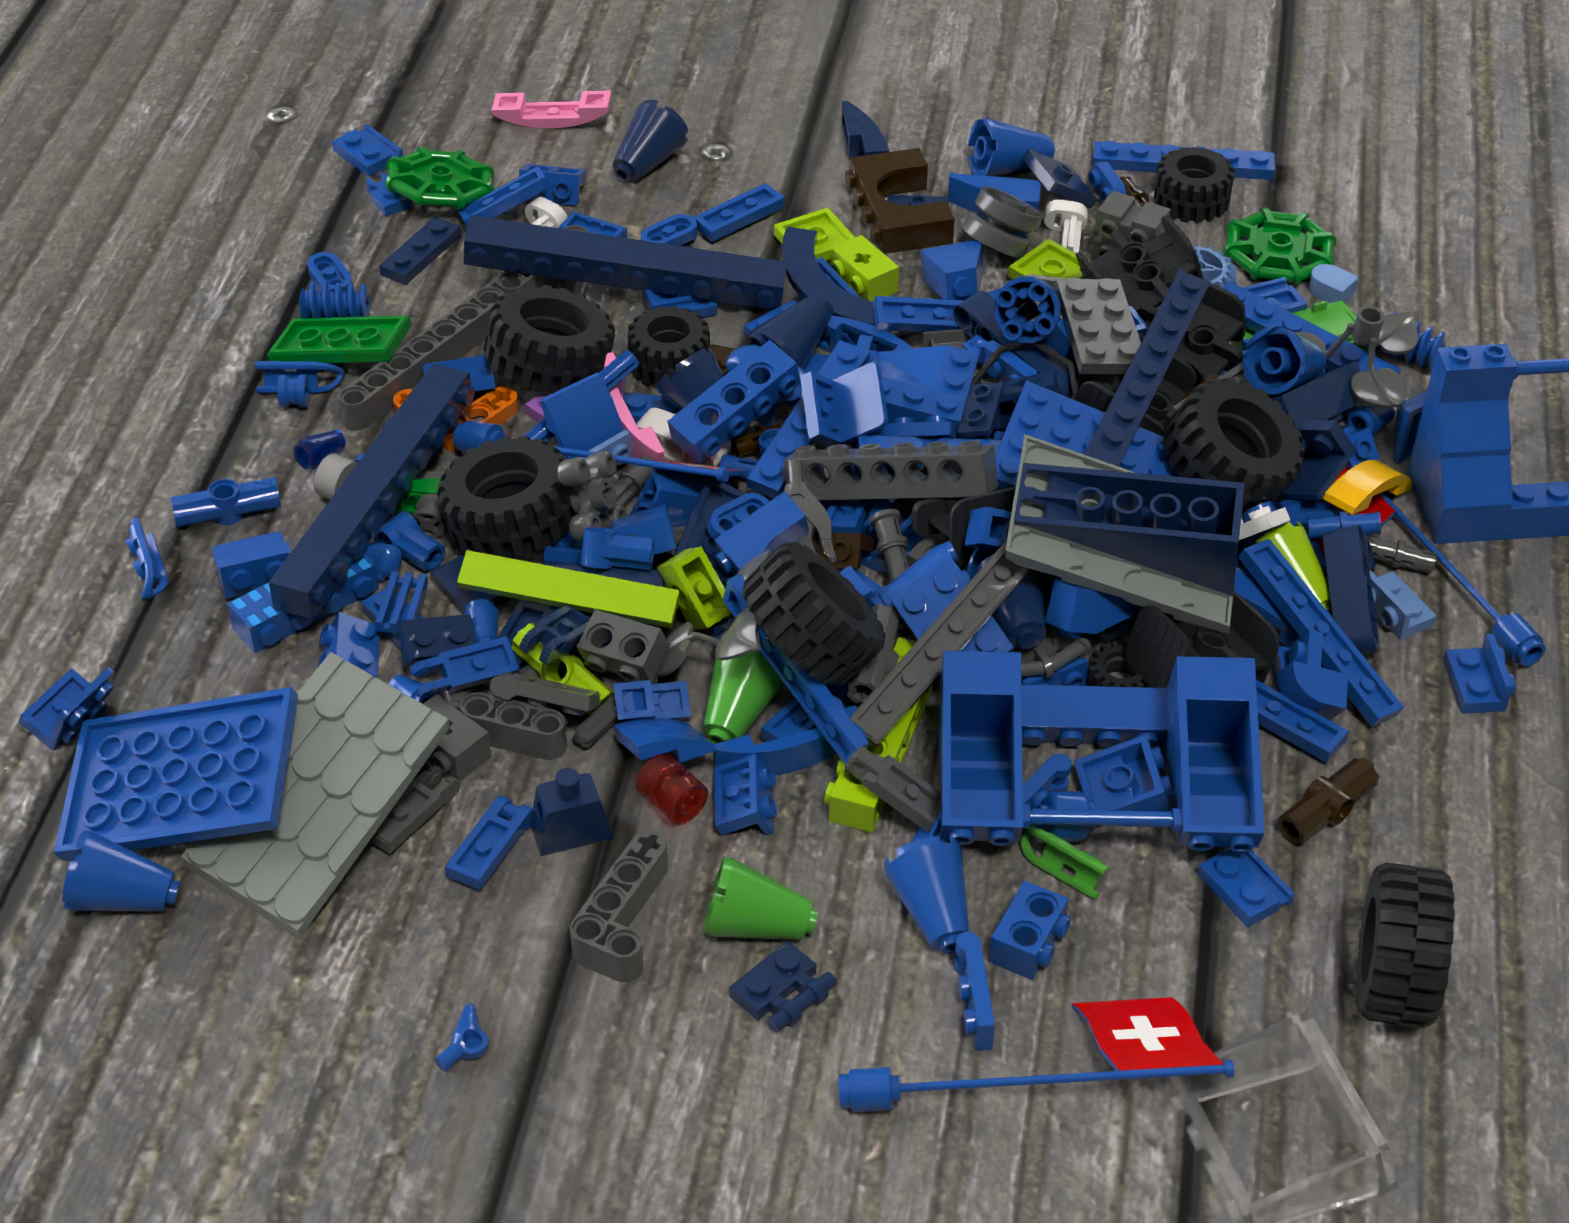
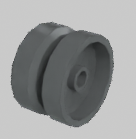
M982 187L975 200L977 207L981 211L969 212L963 224V229L970 236L990 248L1013 257H1023L1031 244L1029 237L1025 233L1037 232L1044 218L1043 215L1028 203L1011 194L993 187Z

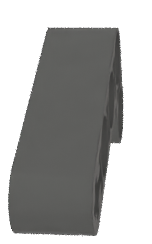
M652 829L638 832L574 917L570 925L572 957L575 962L619 982H631L642 974V938L639 933L628 927L668 871L667 839L664 834Z

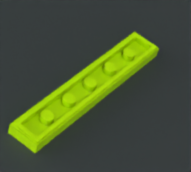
M466 550L457 580L458 587L462 589L557 607H564L568 604L578 611L593 613L596 609L633 621L672 628L680 599V590L469 550Z

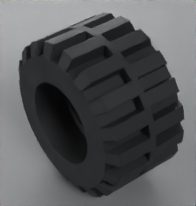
M1182 147L1179 150H1171L1169 154H1164L1158 163L1154 191L1155 203L1169 208L1171 217L1180 218L1183 221L1202 222V220H1213L1215 216L1220 217L1229 208L1235 174L1234 167L1230 165L1231 162L1228 158H1223L1222 154L1207 148Z
M661 306L656 307L655 310H646L643 312V315H637L634 318V322L630 323L628 327V350L635 355L639 362L638 367L632 372H634V376L637 379H642V382L647 385L653 384L656 386L665 374L672 378V373L677 369L676 365L703 348L707 350L710 347V329L707 321L701 319V315L697 312L691 313L690 309L684 307L680 309L677 306H670L668 308Z

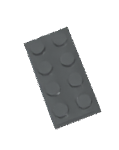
M1056 279L1054 290L1060 302V311L1079 373L1126 374L1141 341L1120 279Z

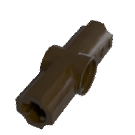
M1364 757L1361 759L1353 758L1329 778H1326L1324 775L1316 778L1306 789L1303 798L1279 816L1277 826L1280 828L1283 838L1293 845L1295 843L1304 844L1329 823L1337 826L1344 821L1353 809L1355 802L1378 785L1380 776L1377 774L1374 764Z

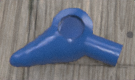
M468 1003L464 1007L458 1025L453 1032L451 1045L435 1058L437 1066L443 1071H447L461 1058L471 1060L483 1056L488 1048L489 1039L480 1028L476 1014L477 1010L472 1003Z

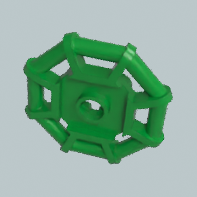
M418 147L416 152L402 157H391L386 163L388 177L385 185L387 189L392 193L398 192L414 201L415 206L421 208L424 205L454 207L455 210H463L466 205L494 191L492 185V178L494 177L493 168L488 164H481L471 159L461 150L445 152Z
M1268 207L1260 208L1259 212L1240 220L1234 219L1227 224L1228 236L1226 246L1223 248V254L1249 273L1250 279L1258 281L1259 278L1274 280L1285 277L1292 286H1298L1301 284V281L1311 277V272L1317 265H1334L1332 259L1333 248L1337 243L1335 235L1332 232H1326L1309 219V214L1302 212L1299 215L1270 211ZM1241 236L1249 239L1246 241H1239ZM1319 246L1321 251L1314 250L1312 247ZM1245 254H1250L1251 256H1253V259H1250ZM1305 262L1311 263L1309 265L1302 267L1303 263Z

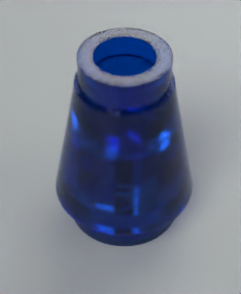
M339 430L300 438L298 443L295 444L293 452L296 461L302 468L317 469L326 456L333 453L336 454L345 448L346 441Z

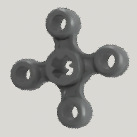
M610 452L592 453L585 460L579 457L566 459L560 462L557 467V476L560 483L565 487H571L570 502L577 515L571 518L569 528L573 539L583 542V533L586 527L611 529V521L628 516L624 507L615 505L617 500L616 490L609 478L615 475L617 466L615 458Z

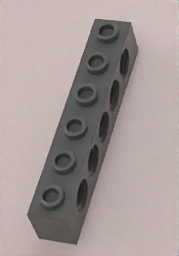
M978 440L965 441L960 443V446H948L947 442L938 441L929 443L926 447H914L913 443L905 442L892 446L893 448H881L880 444L872 443L859 447L860 449H848V445L839 444L830 446L827 450H816L815 446L806 445L795 448V452L783 460L786 484H789L788 460H801L803 481H805L806 487L817 500L973 497L993 492L999 486L994 445H981V441ZM951 462H955L960 466L962 474H958L952 469ZM917 463H921L927 468L928 475L923 474L919 470ZM885 464L893 468L895 476L886 471ZM852 465L860 469L862 477L855 474ZM820 466H823L828 471L829 477L822 474Z

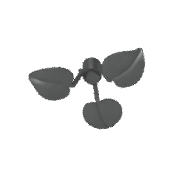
M1364 306L1358 310L1355 323L1347 324L1344 333L1328 351H1325V343L1318 336L1307 332H1294L1320 347L1324 351L1326 359H1329L1348 336L1352 334L1354 341L1358 345L1369 346L1368 371L1354 374L1350 383L1352 393L1360 401L1372 406L1397 408L1403 404L1406 397L1405 382L1393 369L1382 368L1375 370V347L1379 345L1383 351L1390 354L1411 352L1418 342L1415 311L1384 315L1376 307Z
M769 549L755 556L736 575L741 574L746 580L773 552ZM748 608L743 610L720 640L698 632L692 633L694 626L689 622L678 626L666 638L670 646L656 674L658 680L675 671L683 663L690 651L691 643L697 640L717 646L715 656L720 660L734 659L760 651L759 625L754 619V614Z

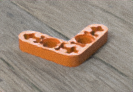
M497 387L472 402L459 416L456 426L451 427L446 434L441 447L448 451H459L453 442L454 430L458 424L465 423L473 417L483 416L486 419L478 422L500 425L514 416L519 409L517 392L510 387ZM404 389L394 395L393 405L395 413L413 389Z

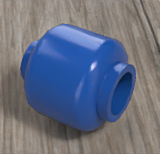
M1080 791L1049 792L1043 804L1037 806V808L1096 810L1094 802L1089 801L1088 797ZM1037 824L1038 828H1043L1044 831L1051 832L1067 842L1083 841L1089 832H1093L1096 827Z

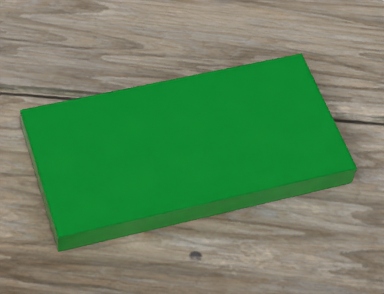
M409 316L292 319L267 356L269 361L389 362L412 327Z

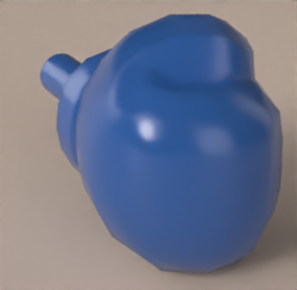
M369 542L366 545L364 553L375 563L378 582H384L386 577H390L391 571L399 572L402 563V553L399 547L378 542Z

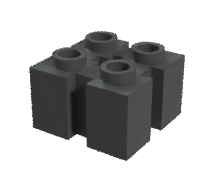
M1112 190L1097 210L1095 231L1100 233L1093 242L1091 261L1114 248L1110 234L1116 230H1119L1129 243L1140 242L1145 244L1162 234L1165 230L1161 218L1164 215L1170 216V209L1150 202H1146L1142 207L1135 204V197Z

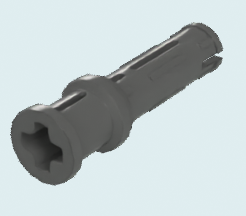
M896 509L879 511L869 519L870 525L876 530L879 542L876 546L877 552L885 559L890 582L910 567L906 555L909 543L907 538L902 535L899 524L901 514Z

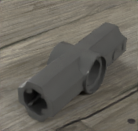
M879 603L871 607L877 614V619L884 627L883 631L886 633V639L883 649L848 682L847 696L855 703H863L898 662L899 655L893 649L899 627L900 615L893 606H884Z

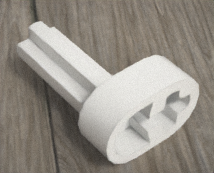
M543 197L536 198L525 207L526 218L534 225L558 228L568 218L562 207Z
M1050 201L1045 208L1044 223L1051 230L1063 231L1061 246L1074 253H1078L1081 231L1087 225L1088 210L1086 206L1075 201ZM1056 214H1062L1061 217L1055 216Z

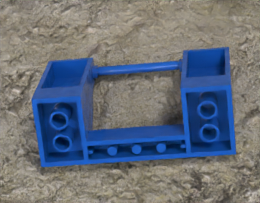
M1507 344L1437 348L1407 472L1408 477L1414 483L1412 488L1434 544L1569 536V481L1512 485L1511 438L1508 405L1512 383L1518 375L1569 372V358L1517 361L1516 358L1512 357Z
M943 651L937 695V752L941 792V840H950V837H953L960 845L970 844L974 840L990 841L993 845L1006 846L1014 841L1020 842L1023 828H1029L1031 823L1171 828L1172 832H1178L1179 846H1189L1190 849L1196 851H1206L1213 847H1229L1232 851L1246 852L1259 847L1265 833L1255 658L1177 656L1167 688L1022 685L1020 652ZM1146 734L1152 748L1157 745H1163L1164 755L1170 771V780L1177 800V808H1172V812L1030 809V804H1023L1022 743L1026 745H1040L1044 742H1060L1064 746L1098 743L1102 747H1112Z

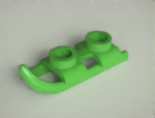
M1032 825L1029 828H1024L1021 837V848L1031 863L1093 899L1099 897L1100 893L1095 889L1099 879L1109 870V867L1104 862L1084 851L1078 850L1065 839H1061L1051 832L1048 833ZM1031 834L1046 842L1041 858H1038L1031 849ZM1064 864L1076 870L1074 877L1062 871Z

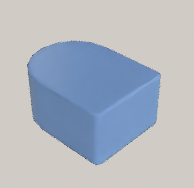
M1331 264L1317 265L1311 272L1309 291L1313 296L1328 303L1340 300L1346 303L1355 295L1359 277Z

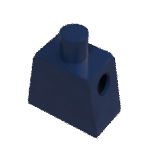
M564 768L557 772L554 781L542 783L536 787L531 830L541 856L613 839L591 774H579L575 769Z

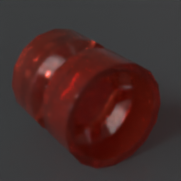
M669 753L657 755L649 760L639 772L635 783L636 790L653 806H656L657 810L673 825H682L695 818L704 807L709 795L708 788L692 773L687 774V769Z

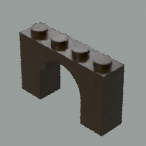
M920 148L850 158L849 170L845 172L847 188L853 190L854 203L856 207L860 206L863 223L869 225L871 240L873 243H877L879 250L884 254L953 244L955 218L946 201L919 205H899L885 199L888 195L927 190L928 164Z

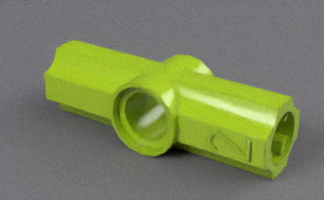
M529 623L521 629L512 640V650L536 669L542 679L598 691L601 694L599 706L614 694L610 688L587 670L581 659L575 655H571L568 652L559 653L552 663L546 665L539 660L541 651L544 648L541 642L529 653L520 649L521 641L526 633L534 628V623ZM564 661L567 666V674L561 679L558 675V667ZM597 708L585 713L590 716Z

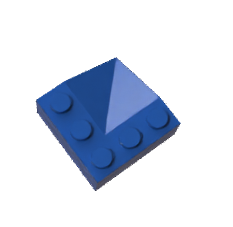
M949 345L877 352L873 363L878 364L881 368L888 423H893V418L898 417L913 418V422H926V417L944 416L947 417V421L957 426L958 432L979 353Z

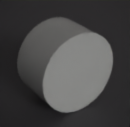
M335 453L326 456L315 473L314 490L316 494L331 500L358 463Z

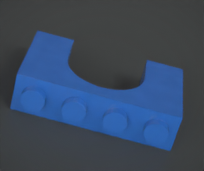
M784 491L714 539L718 554L715 555L716 561L725 573L728 574L731 571L736 575L755 556L769 549L774 552L781 544L797 542L809 534L806 515ZM849 565L839 572L863 595L870 608L873 607L872 590Z

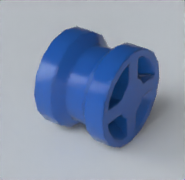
M279 375L277 394L280 408H288L291 404H297L301 408H308L310 399L308 375H299L297 378Z

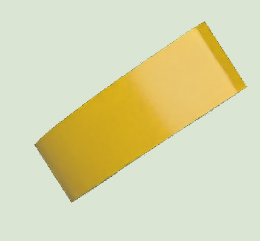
M1367 460L1357 464L1337 479L1325 492L1323 499L1353 515L1367 509L1374 495L1387 490L1398 496L1411 490L1414 483L1410 477L1377 460Z

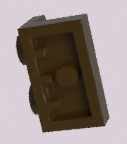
M814 532L812 537L816 553L824 557L830 565L835 566L837 569H845L850 565L853 570H858L861 565V552L873 553L874 539L861 533L833 532V543L822 545L817 532Z

